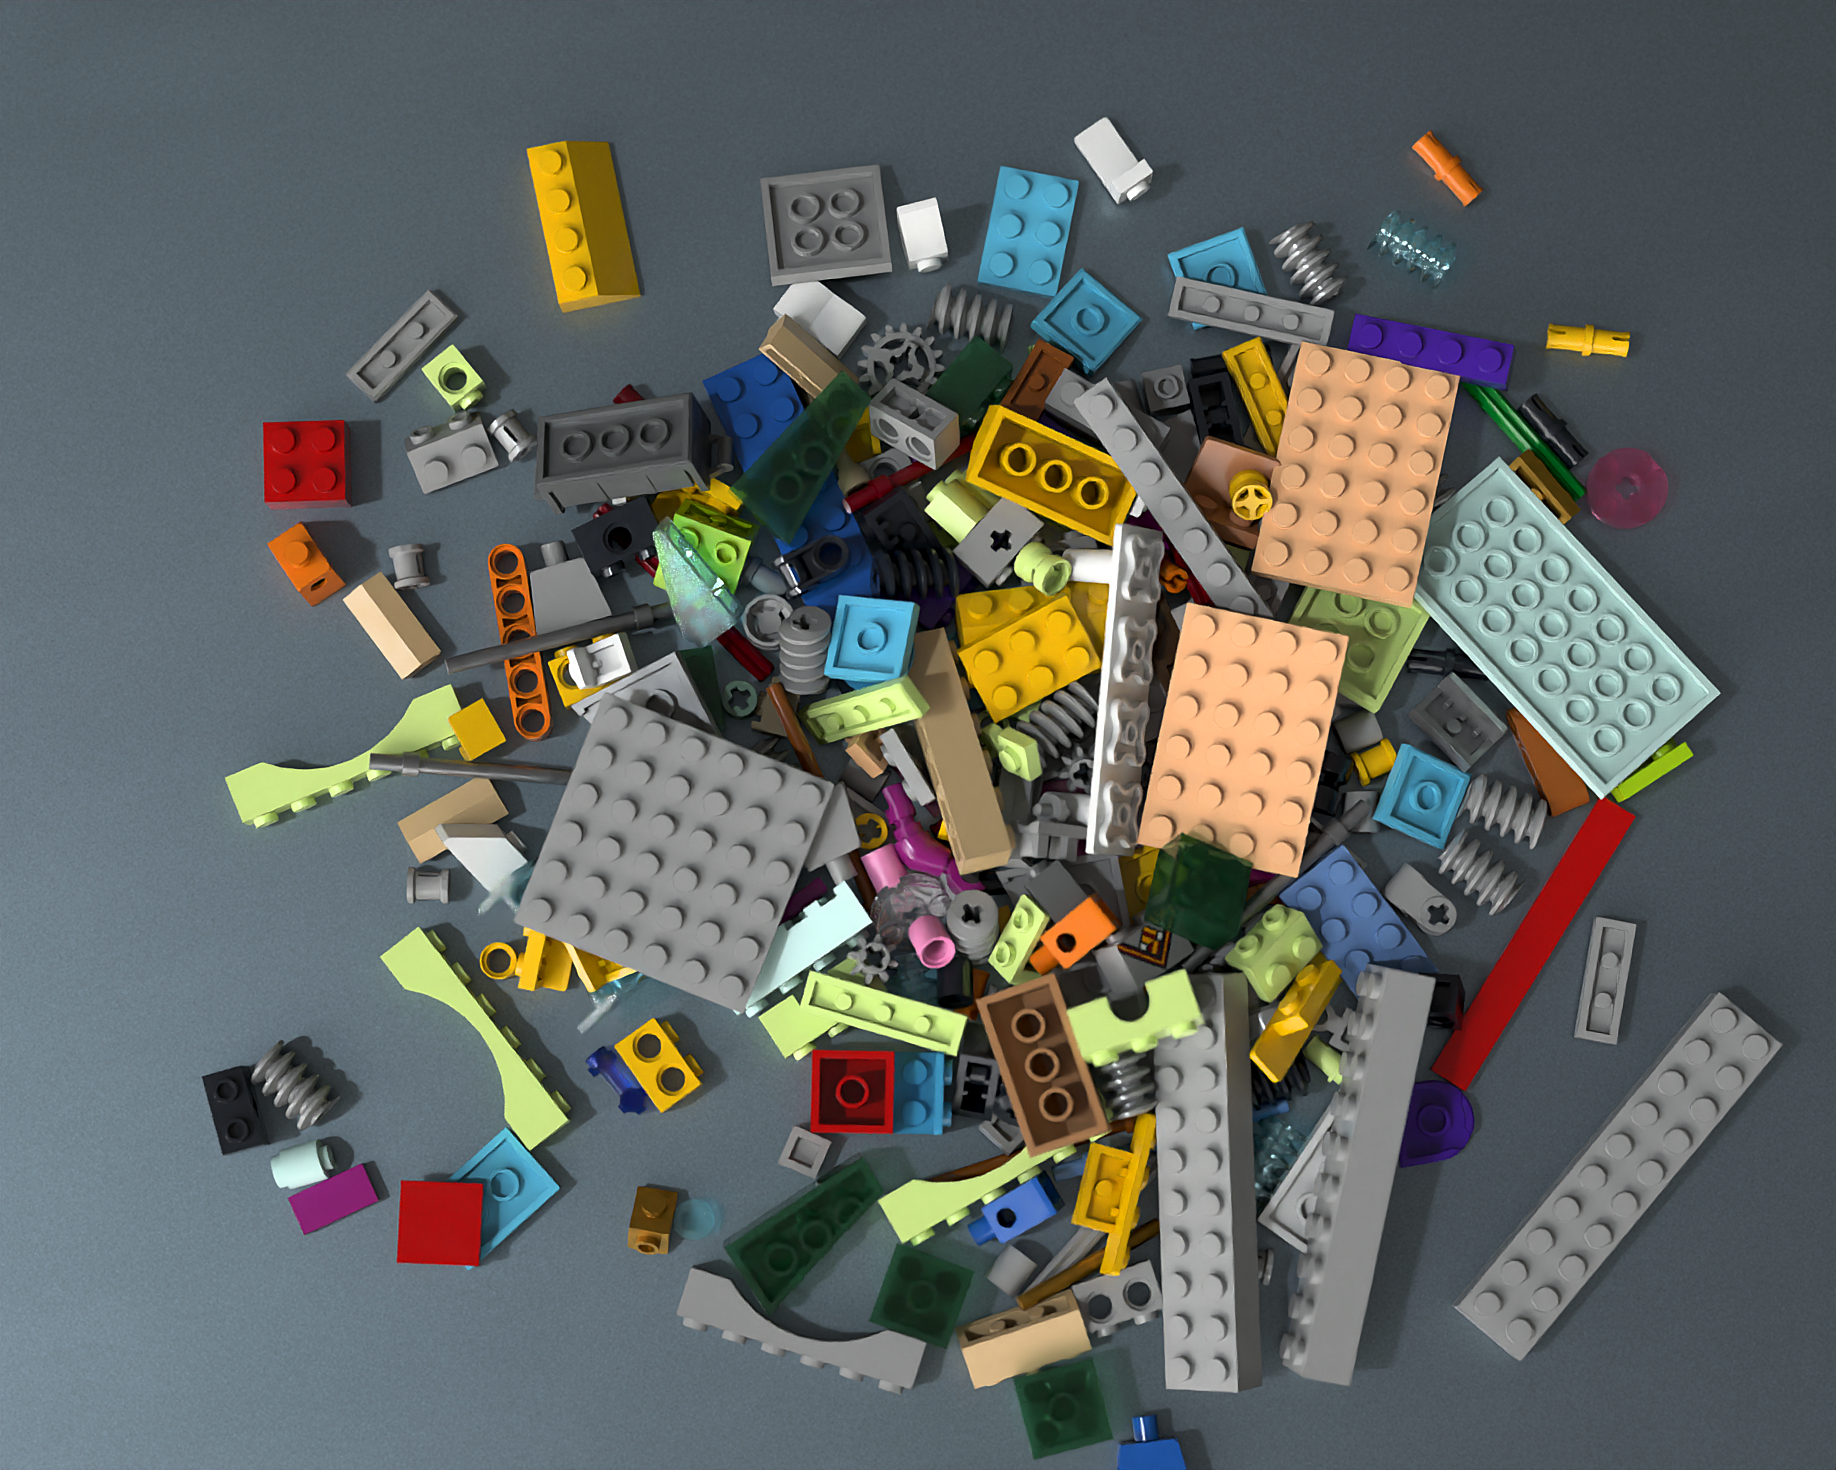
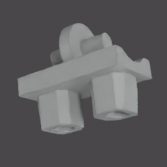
M1045 794L1034 805L1033 813L1037 816L1038 821L1010 820L1013 832L1021 833L1020 856L1047 858L1050 837L1049 859L1076 861L1078 839L1087 840L1088 827L1063 824L1070 816V809L1067 807L1065 799L1058 794Z

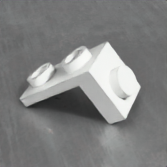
M1102 118L1075 137V144L1117 204H1120L1127 198L1133 201L1150 189L1149 184L1152 180L1153 170L1145 159L1140 162L1136 160L1108 118Z

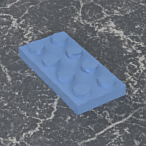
M1343 844L1339 847L1335 845L1278 894V897L1286 907L1304 913L1323 945L1320 952L1327 961L1333 960L1342 970L1339 977L1358 1001L1360 995L1356 994V982L1359 973L1365 971L1366 963L1419 974V972L1436 973L1439 971Z

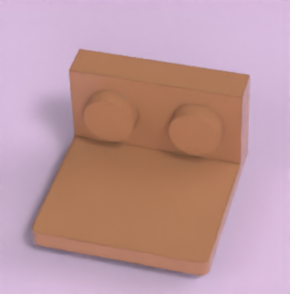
M1206 436L1183 485L1222 540L1254 550L1260 533L1257 519L1245 520L1237 516L1233 510L1228 491L1229 482L1238 472L1251 469L1261 472L1267 478L1270 487L1273 469L1276 466H1281L1276 457L1212 436Z

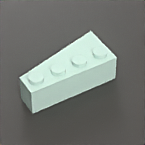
M845 881L833 888L835 893L828 898L823 897L820 900H816L798 914V918L793 921L789 920L777 928L744 1011L749 1018L769 1005L766 998L777 990H780L782 995H785L800 985L803 980L799 975L811 967L819 972L834 962L837 958L833 953L847 944L851 950L858 946V938L862 937L866 940L870 937L867 930L873 926V923ZM734 1011L737 1016L742 1015V1013Z

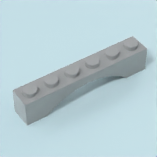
M695 1266L690 1269L676 1315L684 1317L682 1324L684 1326L706 1332L708 1325L723 1330L722 1337L741 1344H745L747 1338L763 1342L761 1350L784 1357L786 1350L802 1355L800 1362L823 1369L825 1363L841 1367L839 1372L841 1376L860 1382L863 1381L864 1375L880 1380L879 1388L902 1394L903 1388L912 1390L927 1340L890 1328L868 1336L847 1340L819 1339L800 1335L777 1325L761 1314L743 1296L732 1278Z

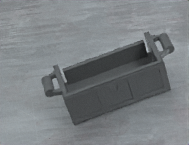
M692 392L538 417L534 498L539 501H546L555 514L565 513L566 506L598 501L604 502L611 499L694 487V481L701 491H709L711 479L723 472L732 471L734 468V439L730 436L711 434V422ZM718 443L717 467L711 468L712 444Z

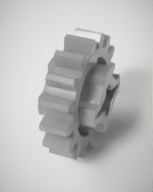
M906 323L901 324L899 332H894L890 325H886V336L882 338L875 332L872 333L871 339L874 346L863 345L861 348V352L868 357V360L858 361V369L867 371L866 374L859 378L860 384L872 385L867 392V396L870 399L874 398L894 378L895 369L892 363L900 364L908 354V369L910 372L903 370L896 380L907 386L911 384L918 386L914 390L932 399L928 389L939 390L941 382L935 378V375L945 373V366L935 364L936 361L943 357L942 350H931L935 343V338L931 336L923 340L921 338L922 328L919 326L914 330L913 334L908 333ZM904 342L902 347L893 350L885 348L893 343ZM919 349L927 359L928 371L917 362L916 356ZM874 364L885 371L886 379L884 385L878 381L875 375Z

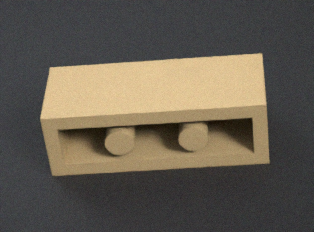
M1072 1289L1056 1293L1024 1312L1018 1306L955 1328L975 1389L985 1385H996L1003 1379L1024 1372H1034L1044 1365L1062 1359H1072L1083 1352L1092 1350Z

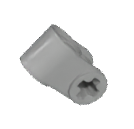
M1406 863L1401 866L1380 891L1392 909L1409 919L1429 936L1444 935L1456 922L1457 911L1453 903L1435 889L1421 873ZM1440 907L1445 911L1442 918L1446 924L1438 922L1434 926L1428 921L1431 918V914L1427 910L1429 908L1432 911H1436Z

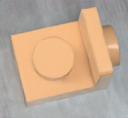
M884 728L844 738L849 744L845 751L872 779L883 773L888 765L880 748L883 742L879 736L887 732Z

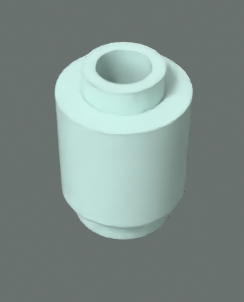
M316 1139L280 1150L279 1155L271 1157V1167L279 1188L288 1186L290 1189H295L330 1178V1169L335 1168V1160L330 1146H323L321 1141Z

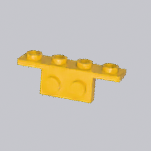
M1320 951L1298 973L1295 981L1249 1054L1250 1058L1274 1083L1283 1079L1342 982V979L1339 977L1342 970L1333 960L1327 961Z
M1146 1113L1137 1116L1129 1152L1097 1143H1090L1071 1223L1109 1233L1100 1274L1119 1276L1121 1270H1124L1128 1264L1130 1246L1127 1245L1130 1230L1136 1227L1140 1216V1207L1137 1205L1140 1189L1143 1190L1149 1178L1150 1168L1146 1165L1149 1151L1154 1149L1157 1143L1156 1115Z

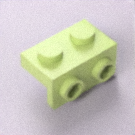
M1276 904L1263 915L1262 919L1245 937L1237 942L1236 946L1225 957V960L1229 966L1243 970L1259 998L1271 1003L1323 948V945L1303 912Z

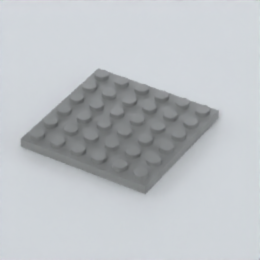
M604 692L513 922L743 1014L835 783Z

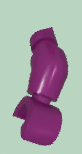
M902 782L882 789L889 809L885 811L890 826L895 825L897 829L893 832L897 841L894 847L900 859L908 868L936 877H940L942 873L946 874L947 886L955 895L966 890L984 892L987 889L981 881L974 884L965 882L959 874L955 857L950 855L951 849L933 839L929 830L924 831L920 821L915 822L914 816L917 815L912 800L906 794Z

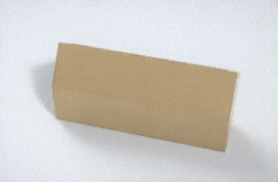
M786 313L769 328L767 337L759 347V350L831 414L843 410L856 392L859 378Z
M381 571L359 585L343 599L402 680L412 678L438 658L441 650Z
M474 778L400 820L397 824L419 863L422 864L448 849L435 831L439 824H492L509 814L491 779Z

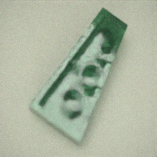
M843 370L727 491L786 548L792 542L802 521L872 399Z
M860 1151L723 1241L725 1251L768 1316L777 1309L783 1299L801 1283L806 1274L820 1259L825 1257L842 1235L883 1194L882 1184Z

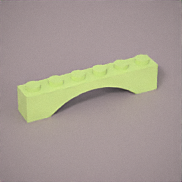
M449 684L413 699L403 718L388 736L369 751L350 761L326 768L306 770L281 768L261 762L227 776L225 780L242 822L247 825L255 824L256 828H262L278 821L277 814L292 808L294 813L306 810L316 805L315 798L330 792L331 797H336L353 790V782L368 777L369 782L392 773V771L369 769L370 753L403 756V752L420 753V757L429 758L427 751L439 746H443L444 750L460 746L461 743L451 728L448 717L464 708L455 687Z
M417 927L381 955L380 958L404 989L429 995L448 1004L465 1016L481 1033L494 1055L501 1074L505 1096L504 1118L529 1151L536 1149L571 1121V1118L567 1115V1112L572 1109L557 1089L550 1093L541 1080L547 1077L532 1057L526 1061L516 1048L522 1043L508 1025L501 1029L492 1016L497 1011L485 995L481 993L476 997L467 984L472 979L458 961L451 965L442 953L447 949V946L433 929L427 933L423 928Z
M1098 1088L1104 1109L1109 1120L1111 1117L1114 1116V1114L1111 1109L1106 1108V1100ZM1107 1133L1092 1137L1089 1140L1092 1143ZM1072 1144L1030 1158L1027 1147H1025L1003 1166L982 1176L958 1182L933 1183L912 1180L879 1199L878 1202L901 1242L905 1243L910 1240L913 1246H916L935 1235L932 1227L946 1219L949 1226L971 1214L967 1208L968 1205L980 1198L985 1205L1006 1193L1003 1188L1004 1184L1016 1177L1019 1183L1022 1184L1042 1172L1038 1164L1050 1157L1054 1159L1055 1163H1058L1077 1152Z

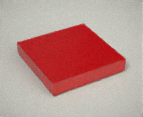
M401 1180L397 1263L480 1266L484 1183Z

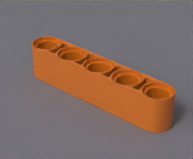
M500 544L492 549L488 556V569L501 644L511 642L512 638L519 633H526L532 637L536 636L537 632L531 581L526 558L516 546ZM507 554L516 556L518 558V566L513 572L503 574L498 571L497 567L500 558ZM520 594L524 596L525 604L523 609L517 613L506 612L504 602L509 595ZM542 651L504 660L513 719L517 731L531 742H540L547 739L553 731L554 719ZM527 672L536 674L538 684L533 691L523 693L518 690L517 681L522 674ZM532 712H540L545 718L543 728L535 733L526 731L524 728L526 716Z

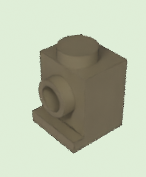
M772 677L769 687L779 683L780 678ZM784 689L797 717L802 695L793 694ZM760 691L755 715L762 716L761 722L752 720L751 731L771 737L778 736L780 739L789 741L768 693Z

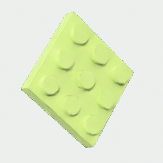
M1306 586L1286 623L1349 636L1338 692L1375 714L1380 710L1430 614L1415 598H1413L1412 607L1407 608Z

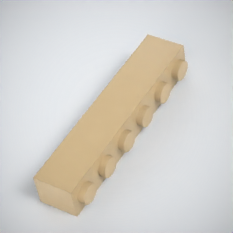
M944 627L915 633V657L912 668L907 676L928 703L930 709L924 716L915 718L913 721L959 874L963 875L1008 864L1012 849L1016 847L1015 836L1011 825H1005L1001 811H1004L1002 793L999 787L993 788L989 774L993 772L992 761L987 750L982 751L978 737H981V726L977 714H970L967 701L970 700L967 680L964 676L959 677L955 665L959 662L956 644L953 640L948 641Z

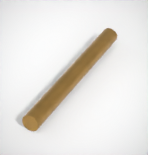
M1154 1218L1130 1232L1127 1245L1130 1246V1251L1160 1234V1222L1158 1219ZM1106 1246L1017 1296L1016 1301L1020 1309L1024 1312L1100 1269Z

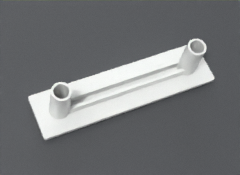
M1127 524L1115 525L1113 550L1068 548L1062 555L1071 565L1069 581L1110 584L1091 795L1050 791L1042 795L1043 797L1045 794L1054 793L1061 795L1065 799L1067 807L1070 809V816L1063 824L1088 827L1087 853L1120 856L1134 855L1139 834L1137 816L1138 807L1142 800V787L1140 785L1142 765L1146 758L1144 744L1145 727L1150 716L1148 705L1149 684L1153 678L1151 659L1153 643L1157 636V625L1155 623L1156 605L1161 594L1159 583L1160 562L1164 556L1162 531Z

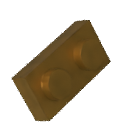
M1527 449L1509 465L1513 472L1563 525L1581 511L1571 495L1562 488L1546 469L1544 463L1530 449Z

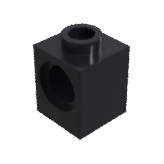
M1419 972V975L1435 978L1425 1028L1461 1030L1466 991L1460 975Z

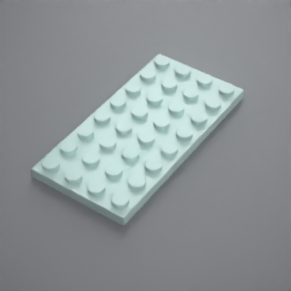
M1500 457L1494 460L1431 515L1414 598L1601 800L1721 694Z

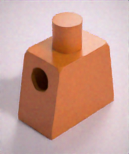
M305 522L297 523L267 543L295 588L312 607L346 586ZM324 579L319 585L311 587L317 581Z
M1095 892L1043 934L1040 939L1044 945L1029 956L1028 959L1042 976L1047 975L1059 964L1067 969L1115 931L1122 923L1099 894ZM1067 932L1076 938L1077 943L1072 948L1067 947L1062 940V936Z

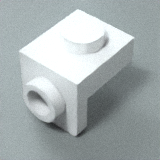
M617 633L589 646L573 648L567 651L569 672L579 689L598 688L638 671L626 633Z

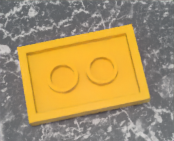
M1064 592L956 650L994 723L1005 719L1103 666Z

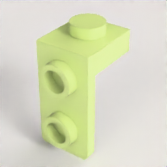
M1023 894L1020 897L988 959V962L1008 983L1014 986L1042 977L1031 964L1028 957L1032 955L1050 919V915L1031 895Z

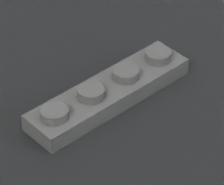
M1177 276L1168 317L1301 346V341L1327 346L1335 311Z

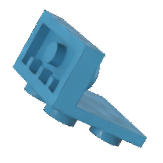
M895 1052L893 1133L942 1135V1126L951 1127V1102L943 1101V1085H952V1060H944V1052Z

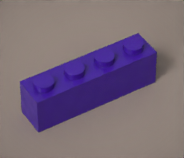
M1356 313L1347 351L1396 360L1405 365L1460 376L1459 382L1508 391L1516 357L1515 345Z

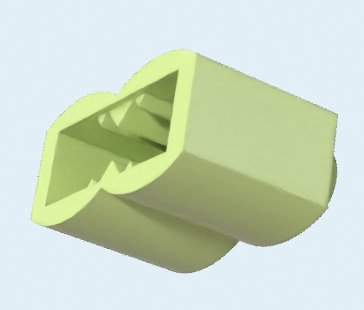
M956 469L945 482L943 480L940 481L927 495L926 499L931 503L924 511L961 543L1002 497L965 481L967 470L962 473L959 469Z

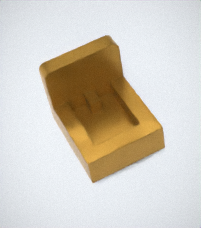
M643 1186L637 1187L628 1231L629 1248L636 1249L638 1252L646 1255L668 1253L670 1234L678 1200L677 1192Z

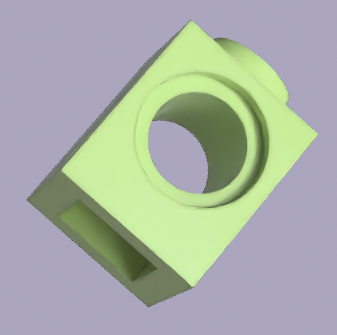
M453 344L422 368L425 376L455 413L461 408L465 411L471 409L484 397L481 392L487 388ZM454 373H463L467 376L465 386L456 391L448 389V378Z

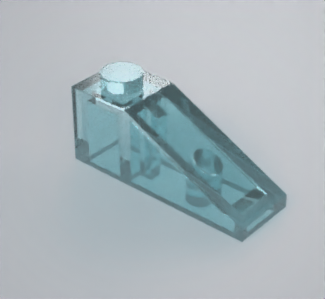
M667 516L661 520L652 533L674 619L678 623L679 631L688 641L694 642L701 650L735 625L745 608Z

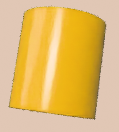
M491 943L484 948L480 955L481 969L487 976L493 979L508 980L515 975L519 954L513 947L505 943ZM498 950L507 951L511 958L509 968L502 973H495L490 967V958Z

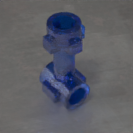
M602 1046L585 1060L590 1067L587 1070L593 1077L601 1074L619 1095L620 1104L618 1107L624 1114L631 1112L641 1115L647 1110V1092L643 1087L638 1089L632 1087L613 1064L618 1057L612 1050L608 1051L605 1046Z

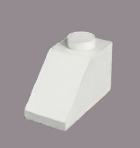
M936 197L897 207V226L909 270L918 268L920 273L942 267L941 262L948 260V249Z
M439 824L435 828L442 843L493 897L497 896L531 866L524 855L528 847L513 830L506 834L497 824Z

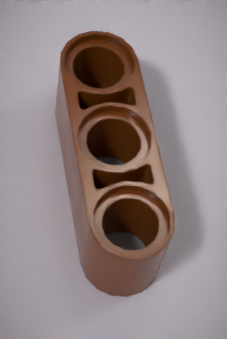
M1515 706L1505 710L1508 725L1540 799L1547 801V814L1553 818L1589 803L1588 791L1582 778Z

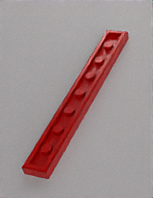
M1599 797L1597 798L1463 1014L1462 1029L1453 1030L1429 1070L1462 1091L1467 1090L1636 816L1605 797L1602 800Z

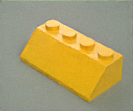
M566 140L527 148L558 303L562 312L566 313L641 297L609 143L602 141Z
M990 405L973 442L965 481L1111 547L1114 544L1115 525L1124 523L1137 493L1111 456L1000 405Z
M1068 581L1059 593L1052 596L1043 594L1035 586L958 594L955 604L954 623L959 648L1064 592L1103 665L1110 584ZM1102 666L1088 674L1102 673ZM964 667L965 677L969 689L975 688L971 678L969 677Z

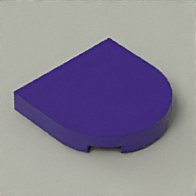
M1424 1080L1413 1083L1398 1155L1400 1168L1447 1160L1457 1155L1466 1146L1474 1130L1475 1118L1470 1101L1457 1087L1442 1080Z

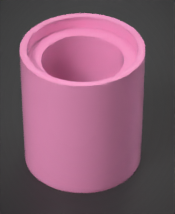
M894 843L888 844L860 858L877 895L911 880L895 850Z
M924 915L917 918L910 925L908 930L909 939L925 966L939 968L952 960L955 954V945L938 917Z

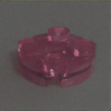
M1619 448L1609 452L1594 464L1586 478L1585 496L1595 519L1604 522L1612 528L1622 530L1639 528L1654 519L1666 502L1668 482L1663 469L1659 468L1649 454L1635 448ZM1623 478L1630 479V485L1637 487V493L1631 494L1629 499H1623L1621 493L1616 492V485L1622 484Z

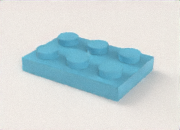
M1005 166L1000 167L977 285L1053 299L1056 296L1079 181Z
M505 1127L445 1181L484 1183L481 1260L562 1188L508 1127ZM465 1266V1268H466L468 1271H470V1270L474 1267V1266Z

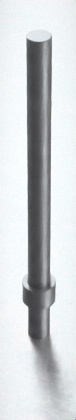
M678 599L654 606H649L648 603L634 606L631 612L444 659L445 666L449 675L636 627L637 630L654 627V622L684 615L682 602Z
M403 752V756L370 753L369 769L401 772V776L418 777L419 773L567 786L573 770L425 758L420 757V753Z
M1362 799L1338 820L1333 818L1322 828L1323 833L1304 849L1298 877L1333 845L1339 847L1350 837L1348 832L1372 812ZM1276 874L1193 948V953L1178 963L1190 974L1296 878Z

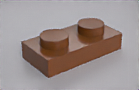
M1038 339L1000 406L1035 422H1039L1045 412V400L1064 369L1070 370L1074 363V357Z

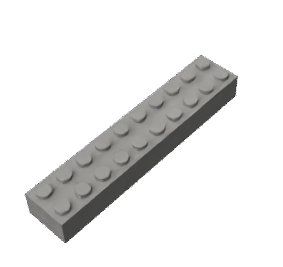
M1366 963L1365 971H1361L1357 978L1356 994L1360 995L1357 1010L1352 1011L1348 1020L1347 1033L1351 1035L1348 1052H1343L1339 1063V1075L1343 1076L1340 1091L1334 1093L1330 1107V1113L1335 1117L1331 1132L1325 1134L1322 1144V1155L1326 1156L1323 1173L1318 1172L1315 1178L1313 1193L1318 1198L1314 1213H1309L1305 1225V1235L1309 1237L1306 1253H1301L1298 1259L1296 1271L1297 1276L1300 1277L1298 1291L1292 1294L1288 1306V1316L1292 1318L1288 1334L1285 1333L1280 1343V1357L1283 1358L1282 1364L1304 1378L1350 1386L1435 983V978Z
M1190 973L1188 976L1205 1023L1198 1025V1031L1187 1037L1174 1039L1173 1035L1158 1039V1045L1153 1048L1155 1099L1158 1101L1156 1105L1166 1389L1241 1392L1262 1386L1247 977L1244 973ZM1169 974L1159 975V976L1156 977L1155 979L1161 978V977L1166 976V975H1169Z
M1720 992L1710 993L1451 1305L1513 1358L1521 1361L1778 1052L1782 1044Z

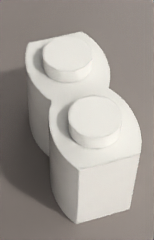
M818 281L792 284L773 308L779 319L786 313L838 360L842 358L868 323L867 318Z

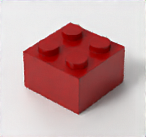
M344 420L263 422L264 503L272 510L352 507L351 428Z
M812 1050L810 1132L893 1134L895 1052Z

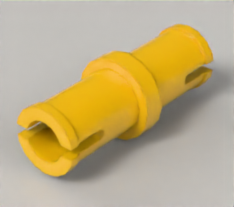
M1549 323L1546 349L1581 351L1582 356L1589 357L1591 353L1627 357L1630 331L1620 332L1594 329V324H1585L1584 328Z

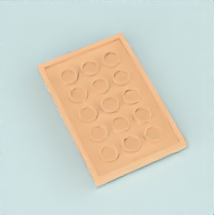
M1301 341L1276 459L1280 461L1281 466H1276L1273 469L1269 487L1272 496V507L1269 512L1263 515L1251 575L1411 608L1460 376L1405 365L1396 360Z
M1187 602L1137 844L1298 878L1349 636Z

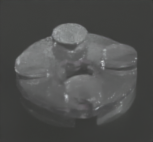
M921 873L907 874L899 877L900 883L893 885L890 889L886 885L879 891L872 903L871 920L876 932L880 934L881 942L884 945L894 944L896 946L895 950L915 951L909 939L908 930L910 925L921 916L934 915L938 917L947 930V912L952 905V899L936 878ZM918 906L920 912L915 917L907 918L904 915L905 912H912L913 908Z

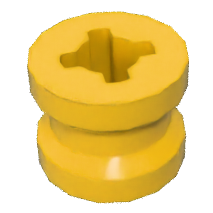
M1246 469L1232 477L1229 482L1228 491L1233 510L1238 517L1245 520H1256L1262 518L1264 513L1269 512L1272 507V496L1267 478L1261 472Z

